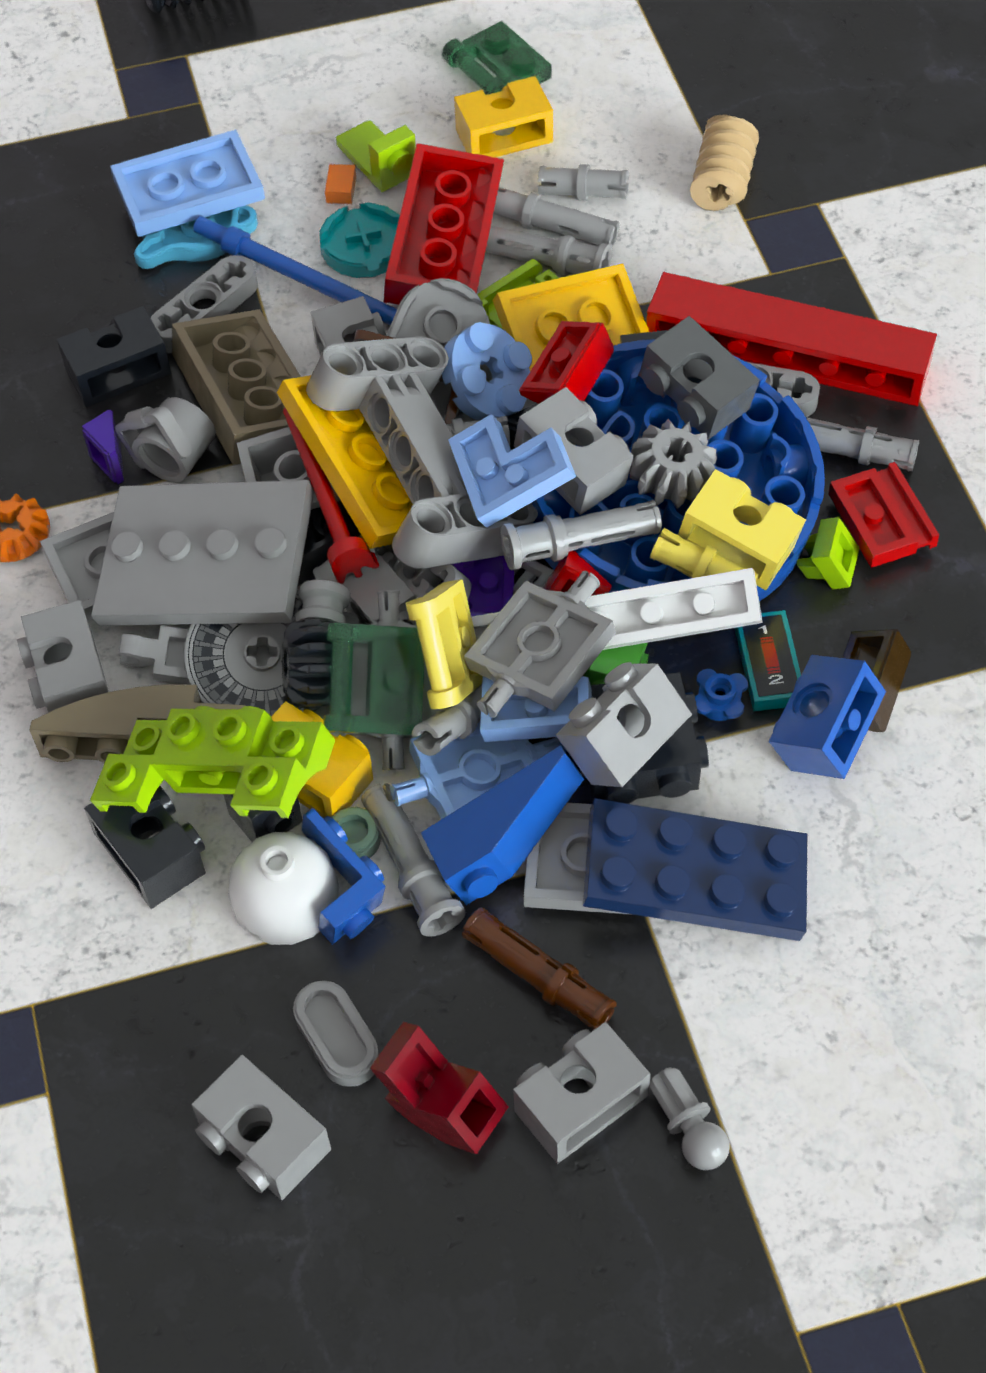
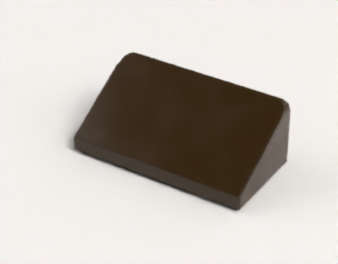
M898 629L852 631L842 657L845 659L864 660L886 690L868 729L869 731H886L911 657V651Z

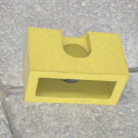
M715 469L687 509L678 535L705 549L708 545L718 549V555L746 569L753 568L759 574L756 580L757 586L767 590L795 547L806 519L795 514L792 509L782 503L774 502L767 505L751 496L750 488L743 481L729 477Z

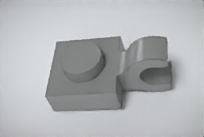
M160 625L158 639L122 634L119 648L120 664L130 667L154 665L153 680L190 685L184 662L185 641L189 629Z

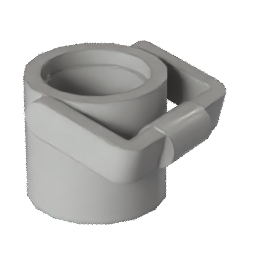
M177 397L167 398L157 408L144 407L130 411L126 414L125 419L115 427L117 435L136 465L141 469L146 468L157 477L170 482H181L188 476L214 440L216 434L212 421L200 408L187 400Z

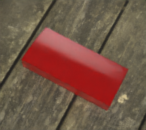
M417 143L386 272L384 303L400 305L404 296L411 289L418 285L429 283L431 280L441 278L461 282L477 294L504 159Z

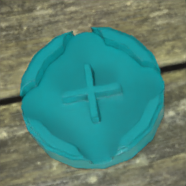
M359 203L360 208L348 210V206L336 210L326 218L319 231L321 255L327 265L342 275L355 278L375 277L386 273L400 215L387 206L374 203Z

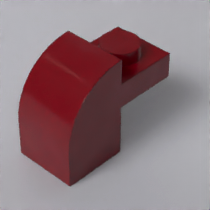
M402 1022L370 1067L372 1072L390 1091L385 1099L402 1116L440 1141L474 1154L479 1152L509 1108L480 1071L448 1062L423 1030L411 1023Z

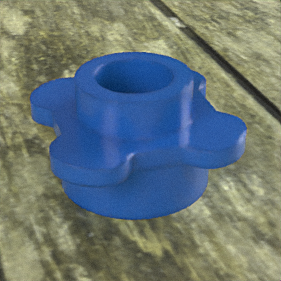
M704 669L698 673L696 682L700 688L698 695L695 696L699 714H703L715 721L735 719L743 714L744 704L741 702V696L748 688V681L745 676L740 673H734L730 676L722 673L717 674L712 669ZM717 691H723L725 695H717L715 693Z

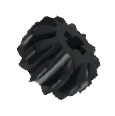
M304 619V622H291L284 632V642L282 644L281 662L285 699L291 705L303 706L304 709H319L320 706H332L340 696V686L342 685L343 650L341 649V636L338 633V629L333 622H321L320 619Z

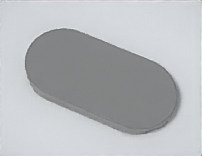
M441 278L431 280L429 283H424L420 286L418 285L404 296L386 336L393 338L427 337L435 340L445 348L450 339L467 327L478 322L490 323L486 310L482 306L483 302L476 292L461 282ZM438 381L430 397L444 420L452 385L449 383L445 385L444 382Z

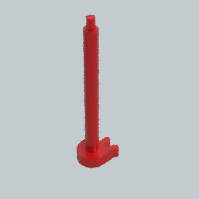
M284 408L285 419L334 541V544L328 549L327 557L337 583L343 584L346 575L351 572L354 573L356 578H360L363 575L362 567L367 566L377 569L380 566L376 555L370 551L362 538L350 536L327 476L288 411Z

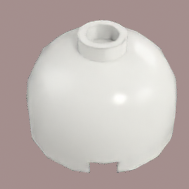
M273 832L256 838L239 853L230 869L228 896L236 920L245 931L247 928L251 933L259 935L260 941L271 945H293L312 938L319 932L320 912L339 897V883L328 854L313 839L293 832Z

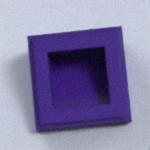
M107 410L82 426V433L90 458L114 483L120 484L124 481L121 442L115 430L116 422L113 412Z

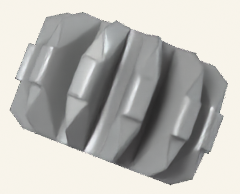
M669 418L662 424L661 429L649 424L648 428L643 432L642 438H638L637 442H634L631 450L634 457L629 471L630 479L639 481L637 486L639 495L653 493L655 495L656 507L664 499H670L677 509L684 504L685 499L693 502L715 470L714 465L717 460L716 449L707 446V433L692 434L690 422L681 429L675 428Z

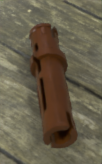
M485 908L477 909L467 920L463 928L465 931L462 932V937L484 950L493 959L534 986L535 989L543 994V1001L550 1006L555 1007L559 1005L580 1019L591 1030H595L604 1022L610 1020L617 1002L578 976L579 971L570 963L561 964L556 959H553L518 932L499 921L498 918L489 913Z

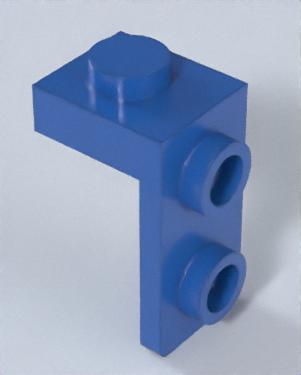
M311 808L303 815V834L307 838L313 839L326 851L333 867L351 885L348 890L320 912L318 929L333 945L345 934L349 939L356 937L372 922L375 916L371 912L383 900L386 886L382 882L385 879L379 867L369 857L363 855L359 858L346 844L348 841L346 833L332 817L326 816L322 818L315 809Z

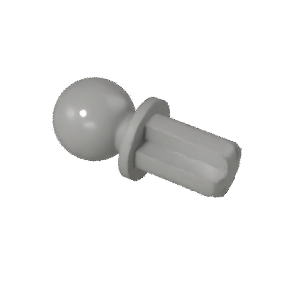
M669 1067L660 1071L650 1080V1089L670 1120L667 1125L670 1134L684 1132L682 1151L685 1159L693 1167L700 1170H712L719 1167L728 1156L729 1140L721 1127L703 1120L710 1112L709 1105L706 1102L699 1103L680 1070Z

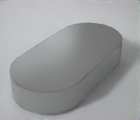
M316 981L305 986L295 998L293 1005L294 1016L300 1032L330 1080L341 1086L352 1087L365 1083L374 1075L370 1067L379 1056L376 1040L345 990L338 984L330 981Z

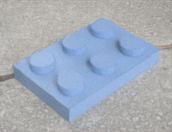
M236 130L110 166L114 182L137 237L197 220L199 216L207 217L265 200L263 185Z

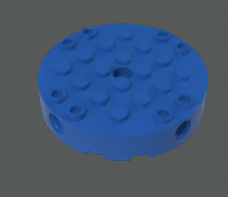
M655 339L614 345L612 356L585 399V402L590 405L596 415L597 426L605 434L611 432L613 435L621 437L627 444L630 452L634 442H637L638 438H642L643 432L648 428L649 424L661 429L662 424L668 418L675 428L681 429L686 424L678 413V404L668 395L662 398L660 395L651 392L644 383V380L639 376L646 347ZM734 356L760 381L750 409L708 440L707 446L716 449L717 460L714 465L715 469L729 477L743 481L750 488L751 496L767 505L774 502L782 503L792 509L795 514L806 519L795 547L768 589L764 590L757 586L760 602L783 583L792 572L814 528L824 496V464L814 431L795 401L789 395L783 398L778 391L765 382L767 378L765 373ZM691 427L692 434H701L696 428ZM629 473L626 485L579 515L554 489L532 502V505L538 512V516L533 523L543 521V517L549 514L566 519L633 506L651 500L655 501V495L653 493L639 495L637 487L639 481L630 479ZM664 499L658 505L662 521L661 532L666 528L678 535L685 513L692 504V501L685 499L684 504L677 509L670 499ZM661 532L574 550L612 585L609 593L691 579V577L650 558L658 537H661ZM550 557L544 558L553 569L560 562H554Z

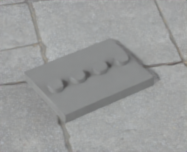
M308 480L120 486L92 609V618L99 626L291 623L314 494Z

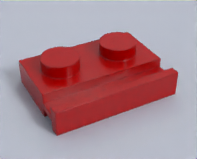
M896 462L889 463L887 469L877 471L873 468L830 482L828 495L871 568L915 554L918 548L927 545L929 549L937 547L939 533Z

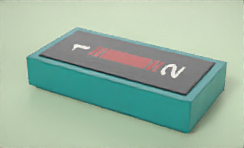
M785 610L761 613L763 623L734 628L745 677L748 681L753 711L785 708L794 691L796 681L801 676Z

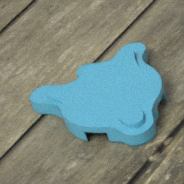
M246 205L205 217L226 228L235 226L249 234L254 232L258 226L256 211ZM196 220L141 236L144 240L135 249L134 256L140 268L151 269L168 261H207L220 257L226 252L221 250L220 244L195 233L193 227Z

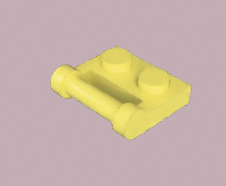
M463 579L443 582L423 597L406 602L409 620H415L428 673L431 689L426 693L431 709H443L457 705L482 684L483 676L468 669L464 655L477 639Z

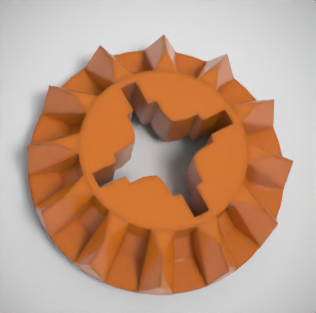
M15 493L10 500L3 501L0 499V522L12 524L17 520L20 530L17 528L14 530L8 527L2 531L0 526V562H14L25 559L42 547L41 540L48 538L50 521L46 509H42L35 498L23 500Z

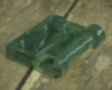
M503 21L463 41L459 39L450 40L443 47L441 54L442 59L451 67H459L482 88L485 95L501 92L509 82L536 76L539 84L552 78V64ZM474 58H477L480 62H482L497 77L492 76Z
M349 623L328 624L327 641L332 642L330 708L329 715H324V726L330 733L412 736L413 728L422 722L424 656L417 628ZM353 643H368L365 716L351 715Z

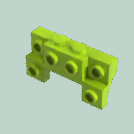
M197 706L195 709H171L167 720H136L124 754H108L90 801L102 812H107L109 806L113 805L133 806L139 813H146L154 793L163 780H165L176 793L234 794L230 806L239 816H247L249 810L276 811L281 818H289L293 804L305 783L314 774L326 769L335 739L322 722L273 721L264 709L254 706H244L241 709H215L209 706Z

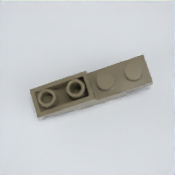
M167 684L143 686L107 692L57 708L32 720L29 730L40 757H46L57 762H70L73 759L99 760L105 763L108 754H124L136 720H167L171 709H195L197 706H209L215 709H241L246 705L201 703L197 685Z

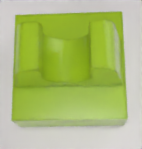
M840 517L822 519L818 533L810 535L805 545V549L811 557L798 559L797 566L808 579H825L832 590L849 588L860 548Z

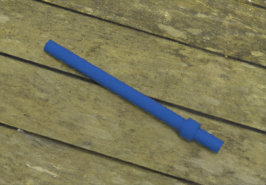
M199 216L195 221L194 232L220 244L222 251L232 256H245L339 302L364 296L371 313L378 312L383 323L391 326L397 311L396 308L251 240L249 233L235 226L226 228L203 216Z

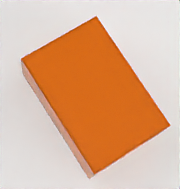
M329 164L325 187L326 203L352 204L357 177L355 165Z

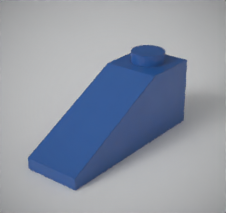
M561 745L421 832L444 881L466 905L477 898L489 895L498 885L513 877L583 782L584 778Z

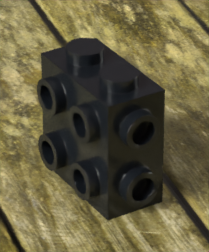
M680 672L665 675L692 715L623 787L591 785L576 764L577 769L584 778L580 786H590L593 801L596 798L629 804L639 798L659 795L674 798L685 795L692 790H699L701 768H708L709 766L708 750L704 736L695 737L692 723H697L698 720L696 700L693 691L684 692ZM605 683L590 685L592 698L598 699L604 693L602 688L606 685Z

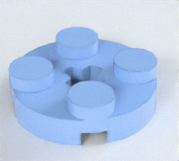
M482 322L467 327L447 342L444 349L449 359L442 377L445 385L451 382L452 388L458 396L452 400L463 413L480 421L490 414L495 418L501 416L508 417L524 407L527 398L521 396L519 389L530 373L529 366L532 363L530 350L524 343L516 342L503 329ZM485 364L490 369L492 374L490 382L486 381V373L480 369V365Z

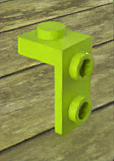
M368 120L336 136L337 147L381 192L409 179L416 141L415 134L406 125L384 134L372 121Z

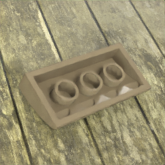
M260 309L172 323V355L203 412L212 421L216 435L233 466L241 464L237 448L238 442L289 427L283 413L285 406L277 395V391L284 379L301 376Z

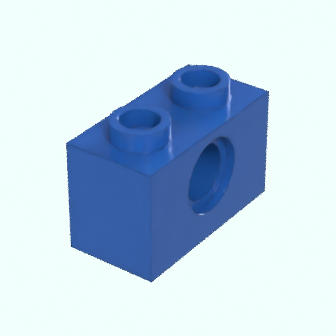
M811 655L802 675L796 681L794 691L780 719L776 722L768 742L791 771L845 779L886 690L864 660Z

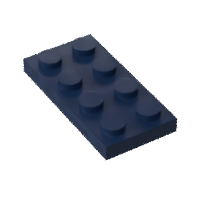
M595 798L590 807L583 907L800 941L807 929L808 834Z

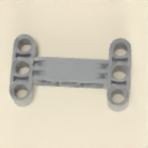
M420 336L328 345L324 349L307 383L306 391L311 401L322 409L328 411L360 409L410 498L413 506L392 541V548L398 559L413 568H429L504 556L500 534L502 524L512 523L514 527L532 524L537 518L538 512L531 502L488 528L477 520L448 441L453 435L430 397L448 364L449 357L442 345L433 339Z

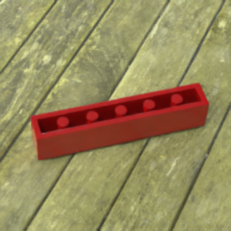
M663 272L647 310L646 323L649 332L668 331L690 316L732 355L745 362L806 372L814 376L819 384L914 406L919 405L937 333Z

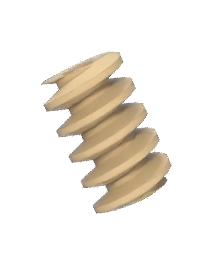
M716 115L708 119L696 162V169L693 174V181L690 186L692 199L704 210H722L729 205L739 203L745 198L748 190L747 185L751 177L750 172L754 164L753 159L759 142L758 131L750 122L729 115Z

